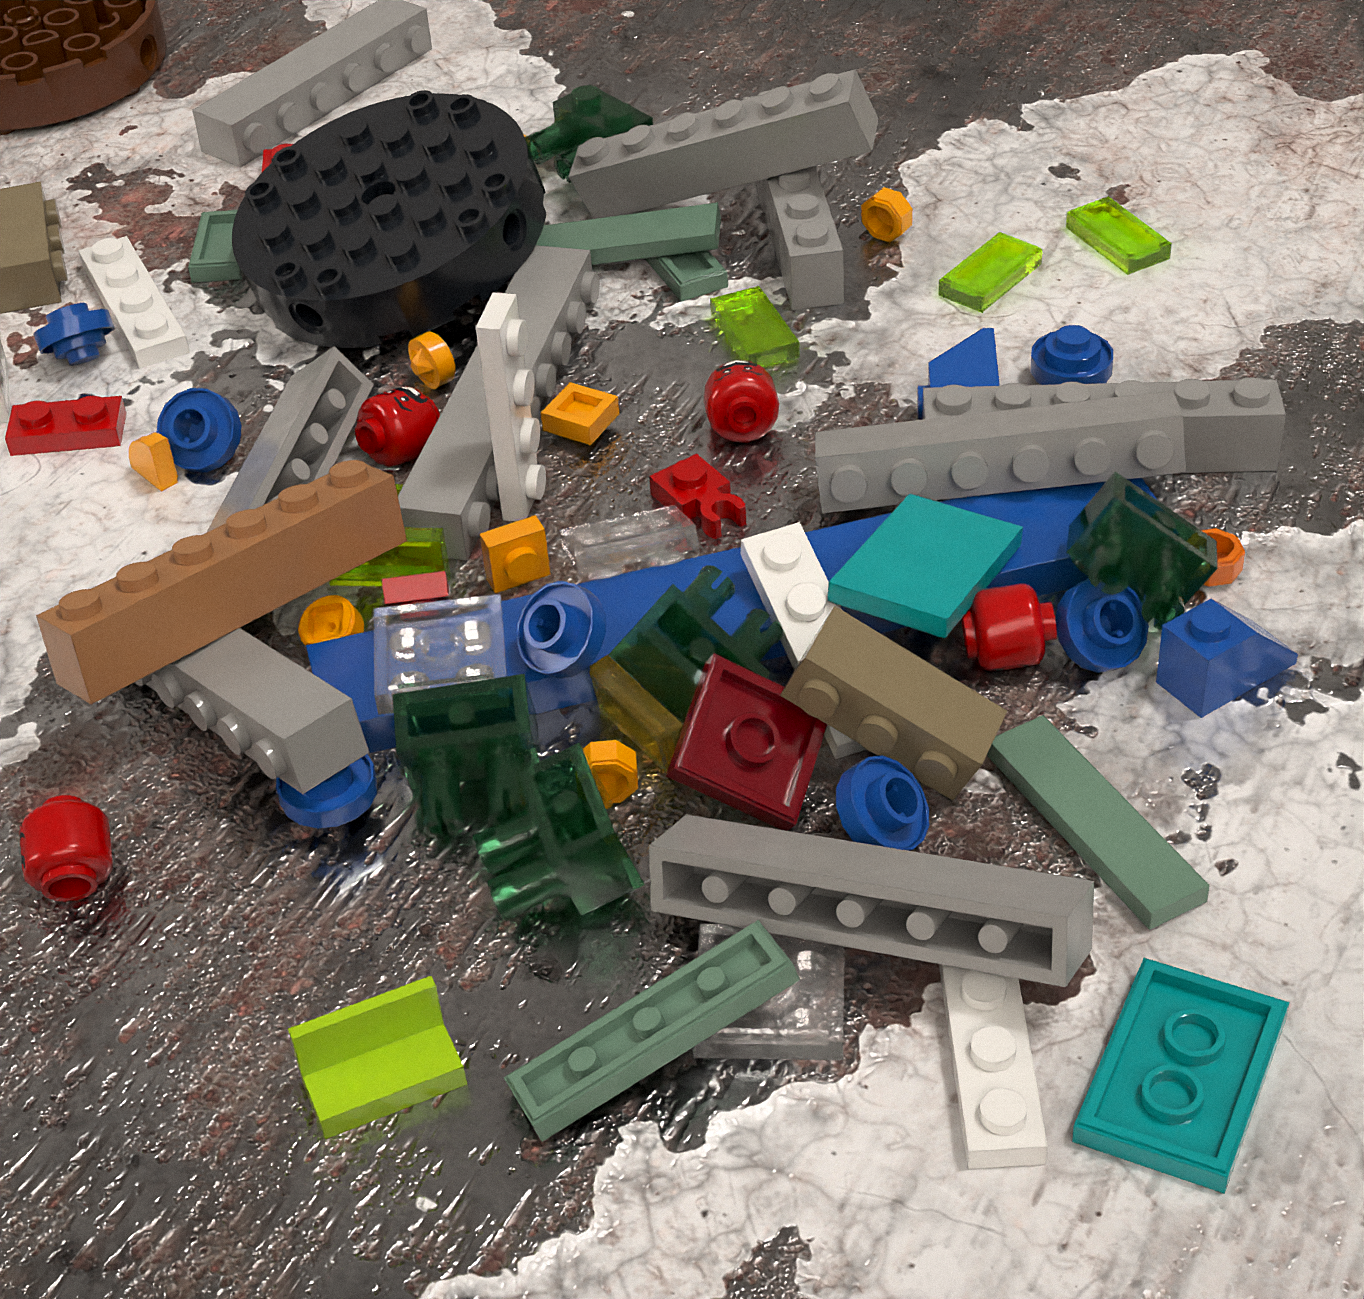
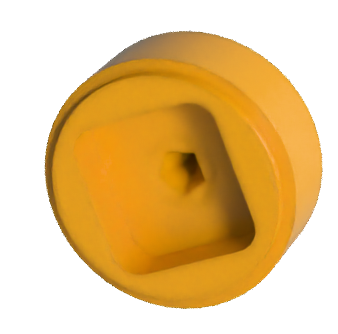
M428 331L409 341L408 353L411 360V369L425 385L431 389H437L454 380L456 373L455 361L449 347L439 335Z
M328 595L315 600L305 609L298 625L299 637L305 646L364 632V621L360 612L350 601L338 595Z

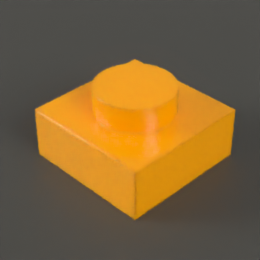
M569 382L541 412L543 431L592 445L619 415L618 396Z
M536 515L479 534L486 580L495 594L551 575L545 528Z

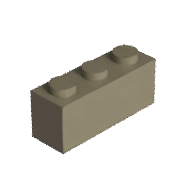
M41 181L0 189V314L62 302L59 282L68 281V276L63 258L65 250L60 228H62L56 200H46Z
M836 606L833 607L810 642L780 695L803 709L807 714L820 719L861 744L866 750L898 761L921 783L938 791L952 801L982 766L1007 713V710Z

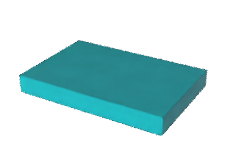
M909 494L829 581L827 601L946 638L972 606L976 593L987 588L1021 546L1023 527Z
M1143 958L1075 1121L1072 1142L1225 1194L1285 1025L1290 1002Z

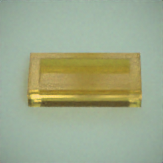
M607 654L589 666V674L600 711L667 773L683 724Z

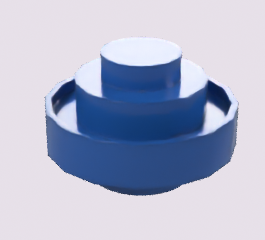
M77 303L47 314L48 325L38 329L33 335L40 354L54 353L56 359H67L70 366H75L100 357L98 348L106 344L105 336L114 331L115 327L108 309L89 311L87 303Z
M1067 325L1061 327L1055 332H1050L1040 337L1032 346L1030 373L1036 382L1041 385H1057L1065 382H1079L1082 384L1107 383L1112 376L1113 348L1107 340L1090 332L1083 326Z
M189 388L174 395L164 405L158 417L156 433L168 438L174 464L191 472L207 473L222 467L233 457L240 443L242 425L238 411L227 398L206 388Z
M1108 576L1089 578L1067 590L1057 605L1055 621L1058 641L1067 656L1083 669L1102 673L1126 667L1140 656L1147 643L1149 624L1145 607L1136 592L1123 581Z
M565 581L546 584L532 594L523 607L517 624V647L522 660L532 670L559 679L576 676L589 667L601 651L606 634V614L600 600L590 590Z
M368 754L304 794L279 777L276 778V790L280 805L286 816L299 825L317 829L338 827L355 820L370 808L377 795V778L374 764Z
M883 755L872 756L853 765L841 775L836 787V808L841 824L853 842L911 851L924 841L929 828V807L923 789L914 775L901 763Z

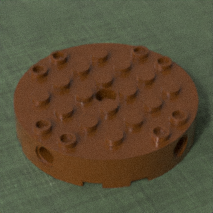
M0 0V135L12 133L16 129L39 127L77 118L106 107L123 97L138 93L140 86L158 70L167 49L166 35L158 0Z

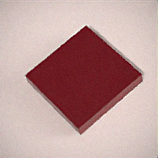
M713 654L705 662L666 777L778 829L788 831L796 825L827 724L807 714L803 709L780 696L785 688L784 686L719 655Z

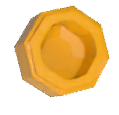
M883 187L861 205V222L872 237L890 243L912 226L913 208L901 192Z
M617 740L590 742L574 756L577 794L597 805L621 803L639 789L636 751Z

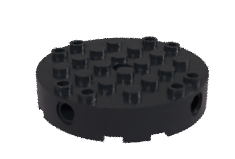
M421 90L410 96L385 100L347 113L317 128L292 146L285 147L275 153L272 163L245 191V197L238 208L232 228L233 253L262 311L273 320L275 326L283 333L302 342L323 347L360 348L382 345L384 335L409 329L412 337L446 324L455 319L452 310L475 296L483 302L493 292L501 288L526 261L541 235L546 219V210L543 205L546 191L524 134L517 122L507 112L492 103L475 98L469 94H444Z

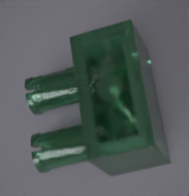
M589 84L577 87L570 94L552 102L554 123L538 132L525 136L533 160L537 165H541L554 157V167L557 174L563 180L566 179L567 182L571 183L569 174L579 145L595 137L607 138L622 134L639 125L651 126L653 125V117Z
M1116 471L1069 525L1066 553L1070 555L1074 565L1081 572L1089 576L1091 584L1095 587L1101 582V591L1106 594L1114 595L1120 593L1129 586L1136 592L1142 602L1141 614L1144 620L1149 623L1154 617V627L1162 630L1163 624L1184 613V605L1218 569L1216 540Z
M711 565L704 566L699 571L698 576L683 592L672 584L608 654L683 723L685 722L705 662L713 654L719 655L767 678L770 672L759 661L783 636V629L776 620L762 633L759 631L760 627L771 616L761 609L750 610L745 620L731 636L711 618L726 601L734 596L736 590L735 585L728 576L716 589H713L711 585L721 575L722 571Z
M525 674L392 694L396 753L411 789L420 788L422 809L421 832L425 836L443 838L442 818L445 824L448 823L450 837L464 831L465 819L462 816L460 782L486 778L489 804L488 822L492 826L497 828L510 827L509 807L511 812L514 813L516 826L524 825L532 819L526 772L542 770L536 711Z
M580 742L518 772L528 800L526 803L527 810L494 827L473 834L478 854L491 875L530 854L542 850L543 855L533 859L531 862L487 881L493 901L506 922L561 894L565 899L571 897L580 914L584 915L645 885L610 795Z

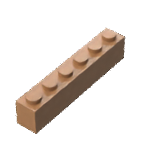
M347 460L337 463L330 468L328 474L308 484L290 486L282 490L277 499L256 509L236 512L227 518L225 524L203 535H193L178 540L173 544L172 550L147 562H136L124 566L116 573V577L91 589H82L66 594L59 600L58 605L36 615L56 684L89 704H93L406 542L407 539L394 475L367 465L360 460Z

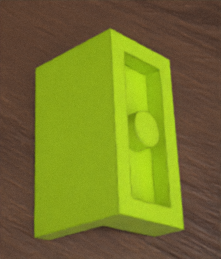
M432 976L288 1028L302 1082L325 1139L467 1085L464 1066L443 1022L437 988Z

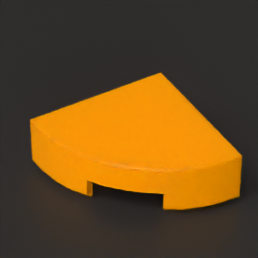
M153 432L138 438L130 444L128 453L131 468L161 492L178 483V475L167 437Z

